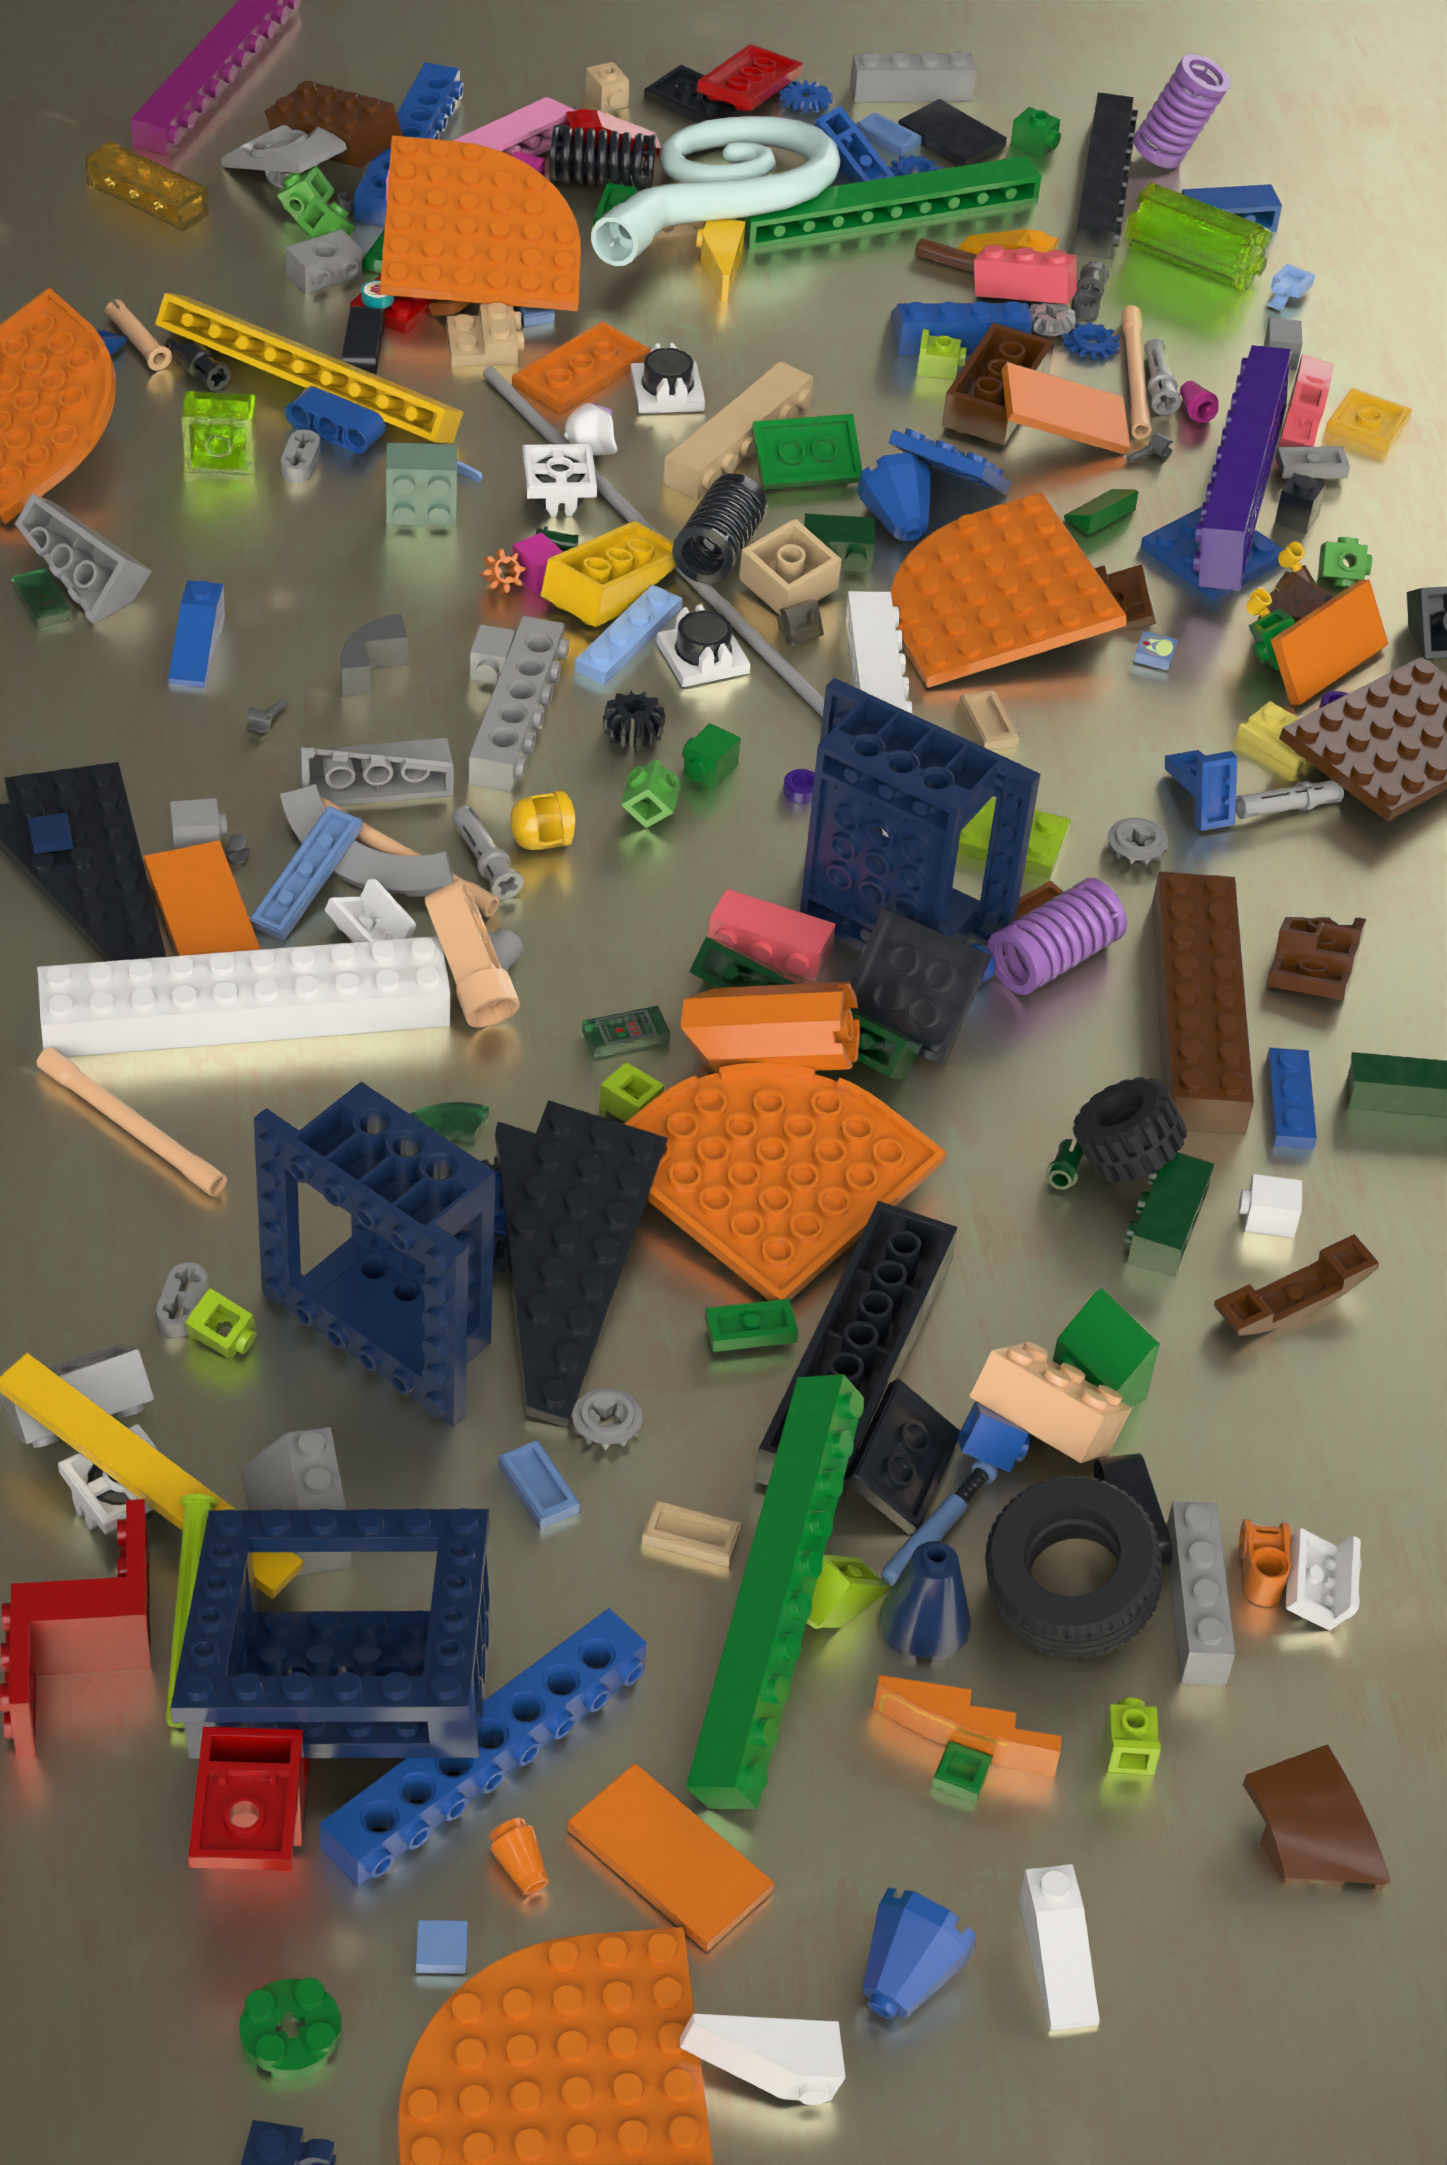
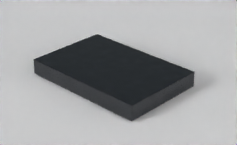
M679 65L644 89V99L696 123L726 117H739L746 112L736 109L733 104L725 101H713L707 98V95L697 92L698 80L705 75L684 65Z
M941 99L922 107L898 121L899 125L922 136L921 143L959 166L974 164L1006 147L1007 137Z
M898 1378L888 1384L844 1481L910 1535L916 1532L922 1524L958 1442L957 1437L960 1430Z

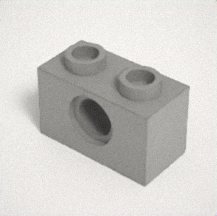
M343 229L285 247L286 275L305 294L362 276V248Z

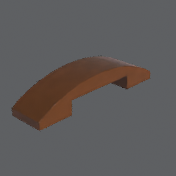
M1353 1234L1320 1250L1318 1261L1258 1290H1255L1251 1284H1248L1215 1300L1214 1306L1237 1335L1267 1332L1302 1319L1337 1300L1378 1269L1379 1262L1359 1238Z

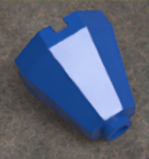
M912 452L884 455L876 460L878 466L871 471L868 466L861 471L857 487L860 500L895 538L901 542L918 540L926 533L929 523L930 470L927 463L922 459L919 462L917 456Z
M888 1887L878 1906L864 1978L863 1994L869 1999L867 2006L876 2014L886 2019L892 2020L895 2015L908 2017L967 1964L976 1946V1933L967 1926L962 1934L955 1928L959 1918L951 1910L919 1893L905 1890L901 1898H897V1889Z

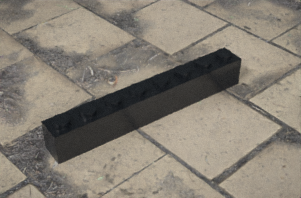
M1098 92L1073 254L1110 259L1112 246L1119 247L1133 150V137L1135 135L1138 110L1132 109L1134 97Z

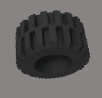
M1136 1077L1133 1080L1126 1079L1104 1088L1103 1091L1096 1093L1090 1098L1089 1102L1080 1108V1113L1075 1116L1073 1121L1075 1124L1073 1126L1075 1138L1094 1173L1102 1180L1108 1179L1109 1182L1114 1183L1120 1180L1129 1182L1135 1178L1141 1179L1153 1171H1158L1165 1163L1170 1162L1176 1156L1175 1153L1182 1149L1184 1145L1183 1140L1187 1138L1186 1125L1168 1090L1162 1082L1158 1083L1157 1079L1153 1078L1146 1080L1144 1077Z

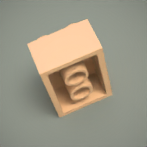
M1031 1342L991 1351L969 1396L970 1398L1079 1463L1110 1454L1132 1410V1407L1121 1402L1123 1396L1120 1393L1104 1385H1099L1098 1387L1084 1380L1086 1375L1081 1370L1062 1363L1061 1366L1047 1358L1049 1353L1045 1349Z

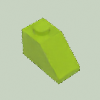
M824 1555L822 1559V1572L817 1579L812 1598L811 1614L806 1623L816 1629H820V1627L841 1628L883 1596L890 1588V1585L883 1581L873 1569L858 1557Z

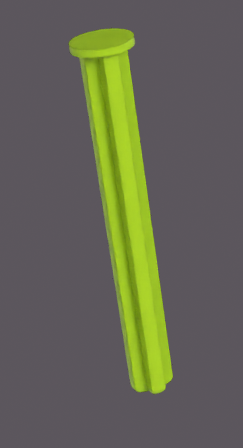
M187 1494L180 1498V1504L185 1507L166 1710V1722L170 1727L185 1728L184 1723H172L170 1707L209 1510L216 1508L218 1503L215 1497L204 1494Z

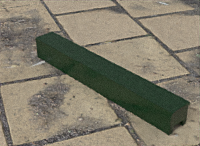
M1358 1052L1351 1053V1064L1346 1079L1350 1091L1349 1109L1447 1117V1060Z

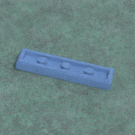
M331 806L326 808L249 918L253 929L283 942L286 940L362 830V819Z

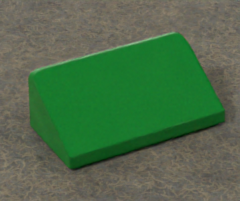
M1111 489L1065 514L1064 519L1089 536L1135 511L1139 492L1134 489Z

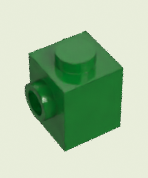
M1028 107L1013 121L1010 146L1042 159L1059 145L1061 133L1059 132L1061 119L1049 115L1046 111Z
M1280 608L1248 625L1256 642L1252 645L1257 659L1262 664L1266 662L1277 671L1279 666L1271 639L1295 624L1293 617Z
M709 723L696 737H691L685 743L682 751V757L684 758L683 775L715 789L738 766L741 737Z

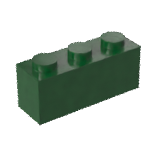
M1176 1152V1156L1170 1162L1165 1163L1161 1169L1149 1174L1147 1186L1152 1187L1150 1193L1142 1191L1135 1213L1140 1216L1139 1221L1131 1219L1124 1239V1244L1131 1245L1128 1263L1172 1277L1176 1276L1206 1198L1215 1165L1214 1163Z

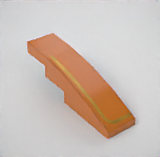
M878 1675L873 1709L909 1730L944 1746H947L948 1741L993 1756L992 1763L1003 1767L1055 1777L1061 1751L1062 1736L1016 1729V1712L970 1705L972 1689Z

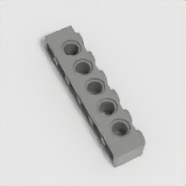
M522 616L469 755V785L512 793L517 778H524L527 767V757L525 756L526 754L532 755L536 741L535 730L540 731L544 721L545 711L543 707L550 706L553 694L552 683L557 684L561 674L560 660L566 661L570 640L564 638L565 623Z

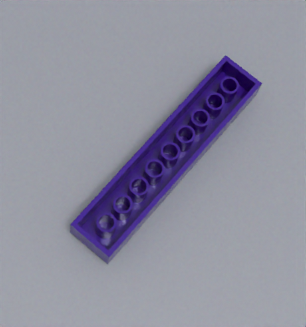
M1251 345L1248 358H1242L1240 375L1237 376L1235 392L1232 394L1231 408L1227 412L1226 428H1223L1221 446H1218L1216 464H1213L1211 483H1208L1206 502L1202 504L1201 518L1197 522L1195 542L1199 543V548L1195 552L1193 572H1199L1198 586L1241 590L1287 407L1291 349Z

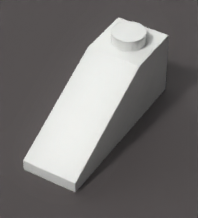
M1073 1864L1025 1869L1018 1902L1049 2029L1054 2031L1097 2026L1100 2020L1085 1912Z
M692 2014L679 2038L680 2048L781 2099L800 2100L803 2104L818 2105L826 2101L831 2102L846 2078L838 2021Z

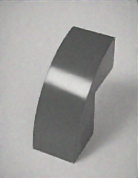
M401 614L376 619L362 626L349 637L341 653L342 697L370 694L371 669L408 665V636Z

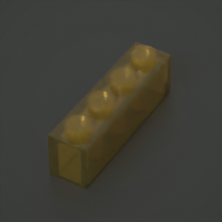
M109 141L85 156L87 185L175 228L185 231L209 215L208 187L127 148Z

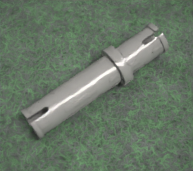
M1334 780L1312 784L1309 781L1298 782L1296 786L1291 788L1238 795L1236 799V814L1240 819L1292 809L1308 811L1317 805L1341 802L1344 791L1343 787Z

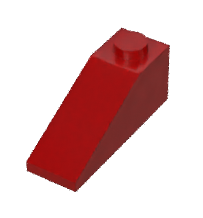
M578 109L577 111L566 112L565 126L572 128L571 150L574 130L577 127L583 129V151L586 131L589 128L595 130V151L598 132L601 129L607 131V151L612 131L619 132V151L622 134L629 132L631 134V154L634 138L637 133L649 136L652 134L656 135L653 131L599 110ZM656 135V155H659L661 146ZM644 144L643 151H646L647 145Z

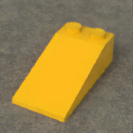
M637 521L630 522L548 558L541 597L552 602L555 607L577 616L583 623L597 627L618 617L651 585L657 584L677 567L672 552L674 542Z

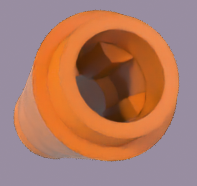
M515 1818L504 1822L490 1833L489 1838L492 1842L490 1851L515 1884L520 1887L523 1895L536 1893L549 1883L533 1826L527 1825L523 1818Z

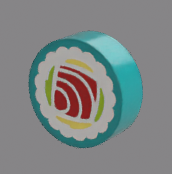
M371 280L363 284L361 300L367 307L387 308L393 304L394 296L380 295L381 280Z

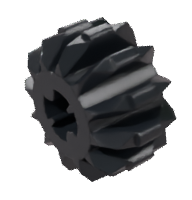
M630 690L628 695L616 693L615 699L607 701V706L605 707L603 716L604 733L609 736L610 743H621L622 749L633 746L638 751L641 745L652 748L654 741L661 740V736L664 733L666 718L664 707L659 705L658 698H648L646 691L640 695L634 694L632 690Z

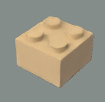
M794 518L741 550L739 579L786 621L838 589L842 559Z

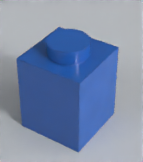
M977 1401L974 1402L957 1437L963 1453L1009 1473L1015 1461L1021 1462L1030 1445L1029 1433Z

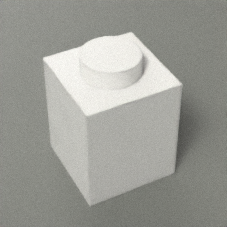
M1253 1174L1249 1190L1242 1189L1239 1200L1238 1212L1239 1214H1245V1232L1294 1238L1302 1210V1181Z

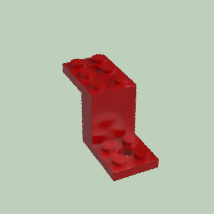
M145 1499L126 1500V1519H117L118 1547H120V1557H117L118 1577L11 1583L10 1603H2V1630L6 1634L5 1643H1L2 1672H5V1683H0L1 1713L4 1712L5 1739H14L16 1758L36 1756L37 1676L151 1669L150 1552Z
M203 1726L188 1854L189 1868L291 1871L293 1847L302 1846L310 1758H304L303 1730Z

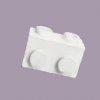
M376 879L367 880L360 897L329 898L324 910L336 923L338 929L344 932L353 943L411 938L416 928V922Z
M1302 1528L1293 1533L1290 1540L1291 1567L1287 1579L1286 1609L1329 1631L1346 1619L1354 1616L1360 1605L1359 1572L1362 1566L1360 1558L1361 1540L1352 1535L1336 1546Z

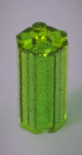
M1152 182L1139 193L1136 202L1141 205L1137 212L1131 210L1124 238L1131 248L1240 291H1247L1255 275L1261 276L1267 265V258L1264 255L1266 248L1271 242L1273 231L1266 229L1263 225Z

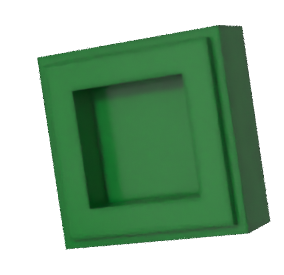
M948 1741L933 1777L932 1787L977 1803L990 1770L993 1756Z

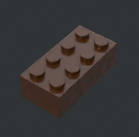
M304 81L298 84L297 89L287 96L277 99L273 106L264 111L270 131L287 125L293 130H301L308 135L317 127L336 135L346 143L347 150L328 160L359 169L391 147L392 135L403 136L393 103L363 96L355 92L344 91L333 86L314 83L313 81Z
M992 323L946 392L942 426L954 429L959 433H967L986 439L992 443L1005 445L1017 423L1007 421L1002 368L1008 362L1049 375L1055 341Z

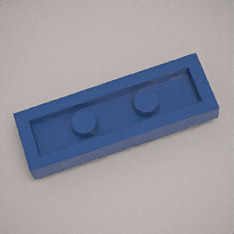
M1269 1047L1267 1070L1273 1144L1276 1147L1314 1149L1317 1135L1309 1050Z

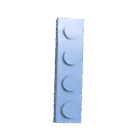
M651 585L575 659L574 671L605 685L682 609V598Z

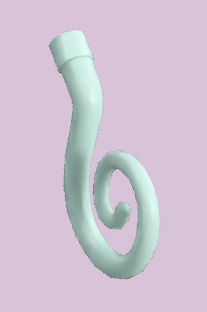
M726 117L706 120L687 126L670 136L659 151L662 170L672 179L682 183L664 184L644 189L629 197L624 203L613 207L592 228V246L598 257L613 266H625L639 256L650 245L653 238L665 227L693 222L755 216L785 210L811 200L826 189L836 178L840 167L837 144L822 129L799 120L780 117ZM725 147L723 157L727 162L733 164L710 165L687 160L685 157L691 153ZM769 147L790 150L808 160L798 168L779 174L768 175L776 167L773 151Z

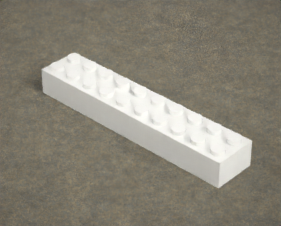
M438 936L37 967L43 1049L52 1047L65 1057L450 1026V988L444 952Z

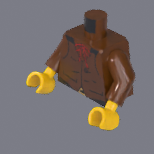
M1292 542L1278 556L1279 564L1284 568H1291L1292 572L1286 571L1270 594L1261 587L1252 592L1249 596L1250 600L1246 604V610L1249 614L1253 616L1259 614L1258 619L1280 608L1292 616L1296 623L1334 598L1332 593L1322 589L1314 581L1306 565L1301 566L1299 561L1305 556V551L1299 542Z

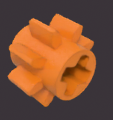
M499 549L495 551V559L491 556L482 559L487 566L485 571L479 573V576L485 577L488 582L487 590L499 587L501 595H504L510 591L509 584L513 587L522 585L518 577L520 572L526 570V567L520 566L516 561L518 558L517 553L505 556V551ZM503 565L505 567L503 574L506 576L505 578L499 576L502 570L498 566Z

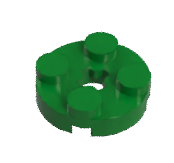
M304 1978L302 1980L282 1979L252 1991L245 2000V2008L239 2022L242 2051L251 2065L256 2069L258 2065L263 2070L270 2071L271 2077L276 2079L299 2080L316 2074L328 2063V2057L334 2052L335 2048H338L341 2041V2015L336 2001L325 1991L323 1984L314 1978ZM289 2020L300 2022L303 2025L298 2028V2036L294 2038H288L286 2031L277 2032V2028L282 2026L283 2022Z

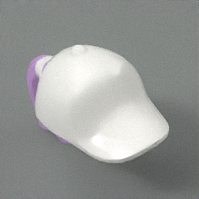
M594 402L584 403L574 410L567 419L564 432L565 439L570 444H592L593 456L616 453L617 446L614 439L613 420L611 417L613 414L612 409L601 407Z

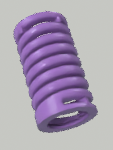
M1198 54L1185 55L1177 66L1175 73L1172 74L1169 82L1165 85L1164 91L1160 93L1158 100L1155 101L1152 109L1148 112L1147 119L1143 120L1133 137L1134 145L1139 153L1151 163L1162 168L1173 169L1180 166L1188 150L1191 149L1199 133L1209 121L1211 114L1214 113L1217 105L1220 104L1222 98L1229 90L1231 84L1227 73L1217 63L1207 57ZM1147 140H1148L1150 143H1152L1153 145H1155L1156 147H1158V149H1156L1155 147H1153L1152 145H1150V144L1147 142Z
M1086 878L991 935L988 940L987 949L990 950L995 959L994 972L1009 990L1019 995H1028L1034 992L1036 988L1044 986L1047 982L1057 978L1058 975L1075 967L1079 962L1098 953L1100 949L1109 946L1111 942L1122 938L1127 927L1126 914L1118 896L1107 884L1096 878Z

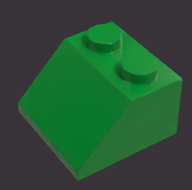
M1101 1288L1092 1295L1057 1338L1053 1362L1060 1366L1062 1363L1078 1368L1086 1375L1084 1380L1096 1387L1104 1385L1117 1391L1123 1396L1121 1402L1133 1407L1148 1396L1160 1343Z

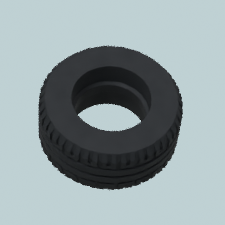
M1062 1476L1056 1480L1051 1478L1047 1479L1046 1482L1041 1481L1037 1483V1486L1032 1485L1028 1487L1026 1491H1021L1017 1494L1018 1497L1011 1499L1009 1505H1005L1002 1513L998 1514L996 1522H993L991 1527L992 1531L988 1535V1542H986L985 1565L992 1602L1001 1621L1004 1622L1006 1628L1011 1630L1016 1638L1019 1637L1021 1642L1024 1644L1028 1643L1029 1647L1034 1650L1038 1649L1041 1653L1046 1654L1048 1652L1053 1657L1060 1656L1067 1659L1069 1656L1072 1659H1078L1079 1657L1086 1659L1090 1658V1655L1096 1657L1101 1656V1653L1107 1654L1113 1648L1118 1649L1122 1647L1123 1643L1127 1644L1131 1637L1138 1635L1139 1630L1146 1626V1621L1151 1619L1152 1612H1155L1162 1587L1160 1545L1155 1526L1150 1521L1147 1512H1144V1508L1137 1504L1132 1496H1128V1493L1124 1490L1119 1491V1487L1114 1484L1109 1485V1482L1106 1481L1099 1482L1098 1479L1093 1477L1088 1479L1087 1476H1080V1478H1076V1476L1065 1478V1476ZM1067 1539H1086L1096 1542L1107 1548L1117 1559L1116 1571L1103 1586L1093 1592L1079 1596H1064L1044 1589L1032 1578L1031 1567L1036 1558L1046 1548Z

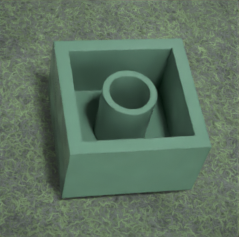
M387 443L386 525L456 526L457 444Z

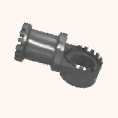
M1090 261L1089 264L1082 267L1081 278L1077 282V292L1072 297L1071 309L1075 311V317L1079 319L1090 320L1099 315L1101 300L1105 290L1104 285L1109 278V270L1105 269L1101 262L1097 263V261H1094L1092 263Z

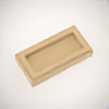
M995 690L960 695L959 706L980 746L991 751L1018 746L1019 735Z
M656 1500L643 1532L642 1544L729 1567L741 1534L742 1523Z

